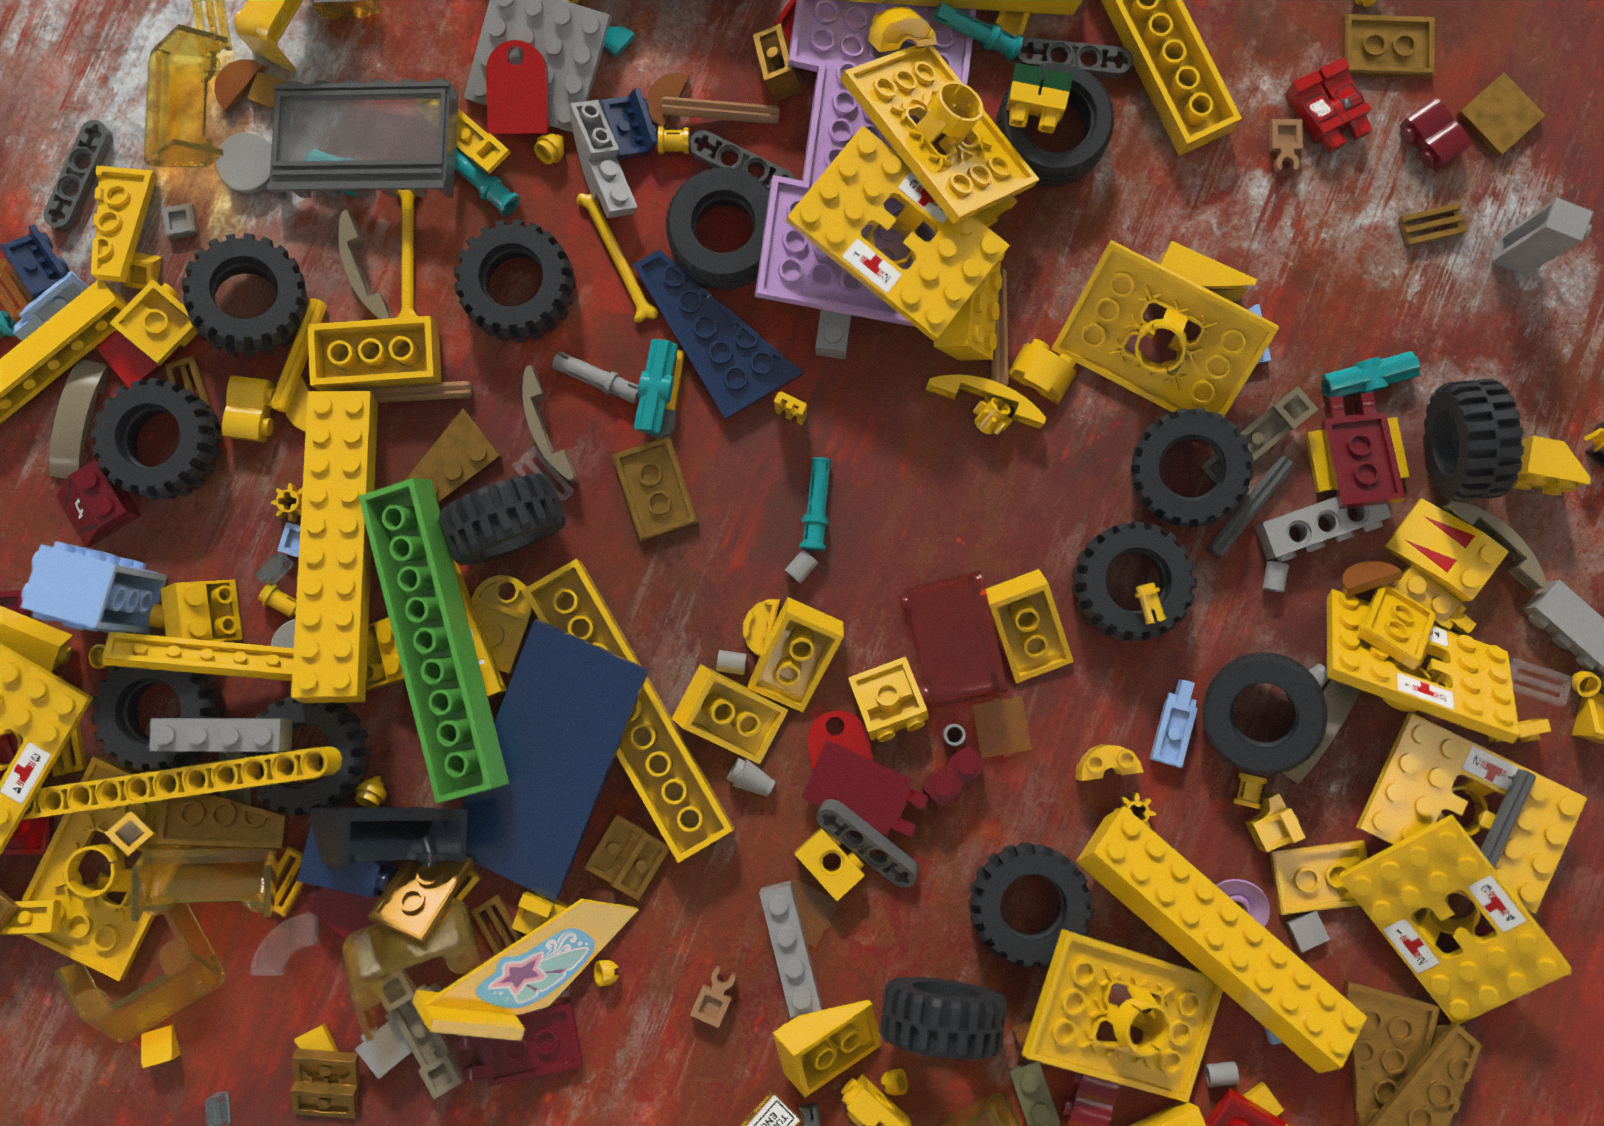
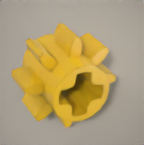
M986 397L973 409V412L978 415L974 421L975 425L985 434H992L994 432L996 435H999L1012 422V419L1007 416L1011 411L1009 405L999 397H993L992 399Z
M289 483L287 490L276 489L278 495L276 500L271 501V504L276 505L279 509L276 513L277 517L283 518L288 514V520L296 523L297 516L301 515L303 487L297 491L296 485ZM295 498L296 504H292L291 507H288V503L292 502Z
M1133 792L1132 799L1129 800L1121 796L1120 799L1123 802L1121 807L1125 806L1131 812V806L1140 807L1137 811L1140 815L1138 818L1150 827L1147 820L1149 816L1156 815V812L1148 808L1152 800L1145 798L1139 801L1140 796L1137 792Z

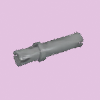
M558 351V354L555 355L552 369L603 390V393L608 396L612 394L632 404H636L639 400V385L619 377L618 373L614 371L609 373L580 359L569 356L562 351Z

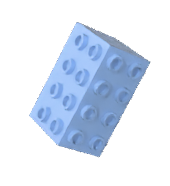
M55 541L54 547L41 544L39 551L34 554L32 559L33 570L29 582L25 584L22 590L23 601L21 608L32 610V617L51 622L53 620L62 622L63 626L78 630L150 634L152 628L148 625L150 612L153 605L160 602V588L165 586L168 575L146 570V563L125 559L103 551Z

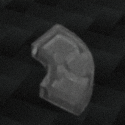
M311 912L304 913L285 920L275 927L257 948L252 961L250 975H284L287 963L296 951L302 947L317 944L319 918Z

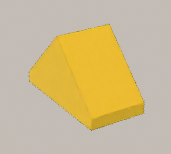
M1597 693L1592 697L1581 698L1572 732L1573 736L1604 744L1603 694Z

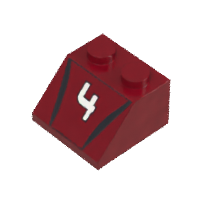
M97 459L70 474L56 495L86 547L92 546L141 516L128 492L108 480L109 474L101 472L97 465L100 460Z

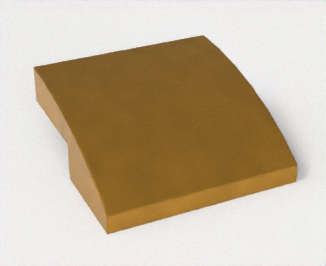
M615 812L585 860L583 867L610 882L612 887L639 901L670 848L667 843Z
M296 1048L292 1056L295 1081L290 1090L293 1114L355 1119L359 1100V1054Z

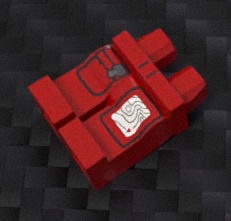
M1345 57L1320 68L1319 71L1316 70L1294 81L1285 93L1298 117L1302 119L1306 130L1312 135L1310 138L1314 145L1322 142L1330 154L1339 150L1347 143L1341 131L1348 129L1354 141H1357L1367 136L1372 130L1367 118L1368 113L1372 109L1368 102L1365 103L1362 93L1356 88L1347 70L1350 66Z

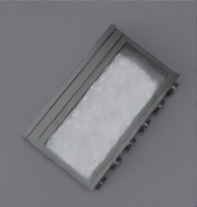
M433 78L430 82H418L414 79L388 82L382 79H375L372 83H360L355 80H344L343 83H330L324 80H317L314 84H302L297 81L274 84L273 134L270 179L267 182V190L278 199H286V191H293L302 198H311V191H322L331 198H339L340 191H352L358 197L367 198L369 197V190H380L388 197H398V190H410L418 197H426L427 190H440L447 198H453L459 93L449 81Z

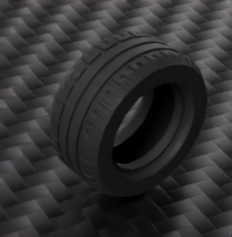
M1053 62V64L1038 65L1039 68H1043L1041 82L1046 69L1074 74L1067 103L1080 114L1084 123L1085 139L1077 147L1065 152H1049L1037 147L1027 137L1023 127L1009 125L1010 111H1007L1006 108L1010 85L1002 98L995 123L1039 178L1036 185H1043V187L1066 186L1088 175L1098 164L1110 142L1115 120L1110 96L1096 77H1092L1090 72L1087 73L1086 70H1081L1076 65L1074 67L1072 64L1065 65L1062 62L1060 64Z

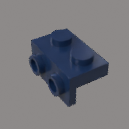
M634 88L629 96L601 99L599 104L619 148L616 156L617 160L649 156L658 143V132L656 127L652 125L649 116V105L647 100L643 98L641 89Z
M35 224L28 226L29 235L0 245L1 253L32 300L36 299L70 272L63 257H57L53 252V244L47 233H41Z

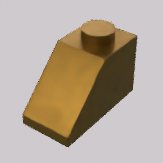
M781 24L754 34L753 38L763 78L775 101L778 102L804 92L798 68L791 65L787 66L790 46Z

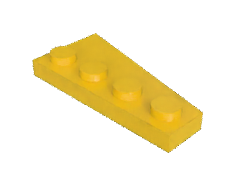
M96 165V176L99 180L98 187H95L97 214H94L93 225L96 227V238L92 241L91 274L97 280L126 283L158 177L153 170Z

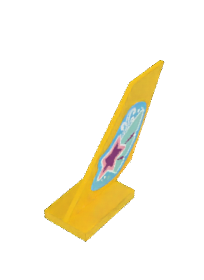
M580 899L441 992L416 990L412 1002L429 1032L521 1041L525 1028L516 1015L549 1007L639 909L634 906Z

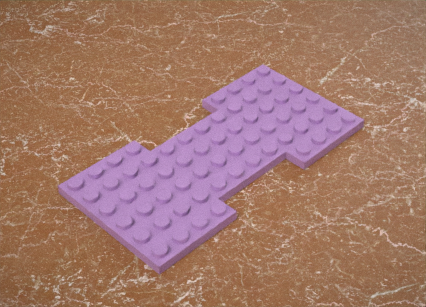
M796 0L787 66L791 65L792 67L817 72L802 181L773 175L771 179L755 297L915 327L785 220L862 125L895 151L840 81L842 74L848 69L914 46L913 40L908 39L901 44L900 50L879 52L868 41L874 15L895 6L908 7L915 10L928 22L936 33L937 45H933V47L961 82L967 85L973 38L947 25L934 21L933 15L937 7L835 0ZM955 8L973 17L976 16V9ZM910 115L917 125L920 122L919 118L915 115ZM893 197L888 198L884 203L885 210L897 217L905 207ZM924 221L915 231L917 236L925 242L931 241L935 236L934 230ZM866 225L861 231L864 239L873 225ZM890 228L889 230L877 229L873 232L874 247L890 260L898 261L905 259L908 255V247L903 243L905 237L899 231ZM911 258L909 262L902 267V269L906 270L910 268V266L913 263V259Z

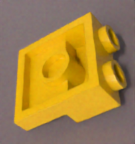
M153 279L110 322L112 327L159 366L180 345L185 347L197 334L185 306L177 300L180 295L167 283L161 286Z
M906 657L848 677L871 740L877 738L879 742L888 741L895 737V731L907 728L908 731L918 730L925 725L924 721L929 719L928 710Z
M863 1074L857 1080L851 1078L841 1091L844 1095L842 1101L849 1110L847 1113L848 1117L856 1125L876 1126L881 1121L882 1124L880 1126H911L909 1116Z

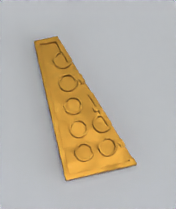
M1344 980L1345 998L1367 1016L1350 1051L1356 1126H1367L1431 1048L1440 1007L1435 1004Z
M1452 1021L1367 1126H1449L1454 1113H1457L1461 1104L1459 1101L1465 1082L1470 1080L1482 1045L1462 1027Z

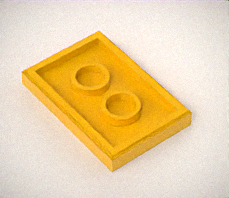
M1387 418L1401 479L1409 477L1398 418ZM1323 430L1305 433L1304 436L1316 493L1335 490Z
M1385 584L1375 589L1357 636L1414 671L1421 662L1436 613L1392 586Z
M1356 840L1269 852L1278 914L1287 915L1359 906V903L1341 882L1340 873L1367 859L1365 841Z

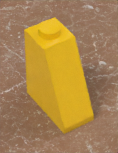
M0 606V643L49 672H52L60 664L65 665L73 650V648L69 647L73 635Z

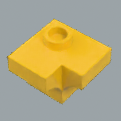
M1269 792L1260 796L1261 809L1259 813L1245 821L1258 850L1263 852H1270L1280 846L1296 843L1306 838L1296 815L1291 808L1286 807L1280 793Z
M528 890L521 897L518 912L511 928L529 934L571 905L560 900L553 901L532 890Z

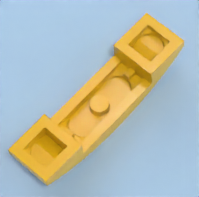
M441 99L417 100L413 107L439 131ZM458 108L456 148L482 170L490 174L511 152Z
M943 375L930 378L926 387L927 391L951 399H955L958 389L985 398L989 397L990 399L999 397L1009 406L1015 408L1012 420L1038 429L1044 425L1046 420L1043 413L1026 397L1003 384L986 378L970 375Z

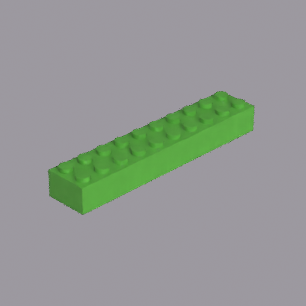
M412 478L360 495L359 500L435 802L440 803L509 784L451 553L438 522L440 510L432 480Z

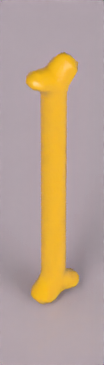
M398 190V195L402 200L401 312L396 318L419 317L414 311L415 195L410 190Z
M580 193L577 197V203L588 210L636 306L637 311L634 321L641 323L645 318H657L658 309L649 305L598 205L599 199L593 200L591 193L588 195Z

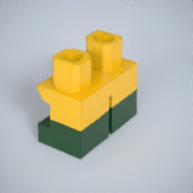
M1015 63L1006 108L1007 111H1010L1009 125L1026 127L1028 115L1040 117L1038 130L1052 134L1065 112L1074 74L1046 69L1041 82L1043 68Z

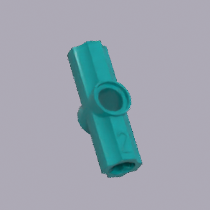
M663 339L651 340L646 369L642 371L638 387V398L640 399L634 422V430L652 435H660L666 404L670 402L673 391L674 376L672 374L678 352V345L676 343Z
M1413 351L1380 359V357L1367 359L1352 365L1350 368L1322 375L1321 388L1327 399L1336 396L1344 398L1357 393L1376 392L1387 388L1390 384L1420 376V363Z

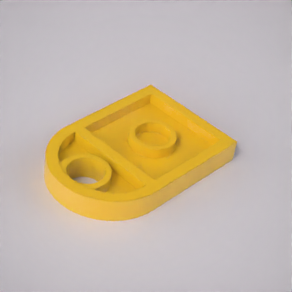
M497 575L486 579L476 588L471 603L481 622L482 627L480 629L482 632L484 631L488 643L484 641V644L491 648L495 658V669L511 674L534 610L522 591L527 587L522 581L507 575ZM505 583H512L516 589L515 596L510 600H504L500 596V588Z

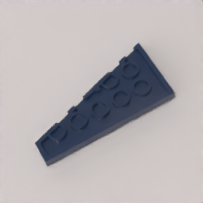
M657 250L633 264L725 420L804 375L801 369L788 361L781 352L761 338L755 330L728 307L721 304L708 290L688 276L682 268L662 251Z

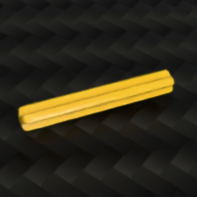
M314 298L309 300L305 316L302 318L300 328L295 336L270 402V407L278 412L286 413L290 406L309 356L307 324H320L327 305L321 300Z

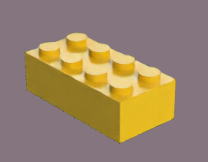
M1005 252L934 341L935 348L959 361L993 360V350L997 347L995 326L1000 314L999 304L997 303L998 290L1002 287L1000 267Z
M431 316L307 324L310 385L319 391L351 390L352 388L442 382L439 324Z

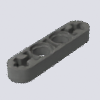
M1040 38L1023 39L1022 46L1015 57L1016 62L1019 64L1038 67L1040 64H1053L1054 61L1051 59V53L1055 50H1061L1067 56V60L1063 62L1065 65L1072 64L1074 67L1076 65L1079 69H1084L1087 73L1090 72L1094 77L1113 79L1124 77L1129 72L1133 62L1131 53L1122 47ZM1026 48L1032 49V54H1034L1032 59L1026 58ZM1043 49H1047L1045 61H1041ZM1085 53L1094 55L1096 64L1090 67L1083 65L1080 60L1081 55ZM1103 55L1106 56L1104 61L1106 62L1104 68L1100 67L1103 60ZM1116 57L1120 58V62L1123 64L1120 69L1116 68V64L1113 62Z
M89 120L81 127L44 209V220L58 231H69L75 226L96 180V165L102 166L112 144L113 134L111 130L99 120ZM93 132L102 133V136L100 138L95 137L93 139L91 137ZM86 145H88L91 148H95V152H92L90 149L86 148ZM89 155L91 157L90 166L86 169H79L78 160L82 156ZM72 182H77L79 184L78 193L71 197L67 196L66 187ZM62 199L70 203L71 206L69 207L66 204H62ZM56 214H65L64 220H57L55 218Z
M697 131L690 138L689 145L693 157L713 168L731 167V169L738 168L740 171L745 170L748 173V169L751 166L760 165L765 170L764 175L759 178V180L764 182V185L769 180L770 172H774L773 175L796 179L790 171L709 131ZM704 140H707L709 148L717 151L716 158L712 159L714 157L713 151L704 148L702 152L698 151L696 143H703ZM734 152L738 156V161L732 166H727L721 161L723 154Z
M827 799L822 802L816 815V820L823 829L893 884L899 887H910L915 883L919 871L915 860L843 803L834 799ZM849 831H858L863 835V837L856 838L849 833ZM873 849L882 850L887 856H878L873 852Z

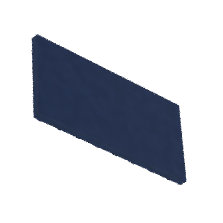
M534 620L494 723L509 784L466 795L461 810H468L467 857L472 858L474 863L553 901L559 899L646 681L649 669L543 621Z

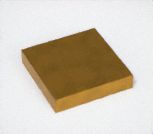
M1503 73L1456 116L1499 158L1546 115Z

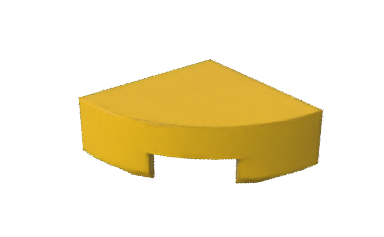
M325 1023L294 1039L300 1049L338 1052Z

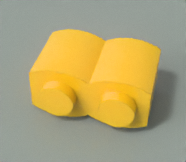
M230 376L227 387L226 408L222 421V436L231 439L266 443L267 437L271 436L273 432V419L270 418L272 409L270 402L276 389L273 382L265 379Z

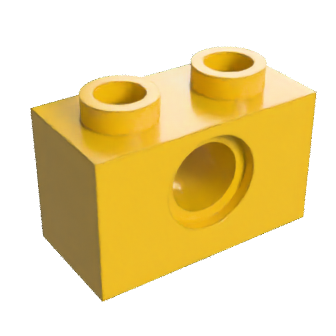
M821 827L794 854L832 897L838 901L865 876L861 870L864 863L853 851L847 854L840 847L842 843ZM829 853L837 854L841 859L840 865L836 869H827L823 865L825 855Z

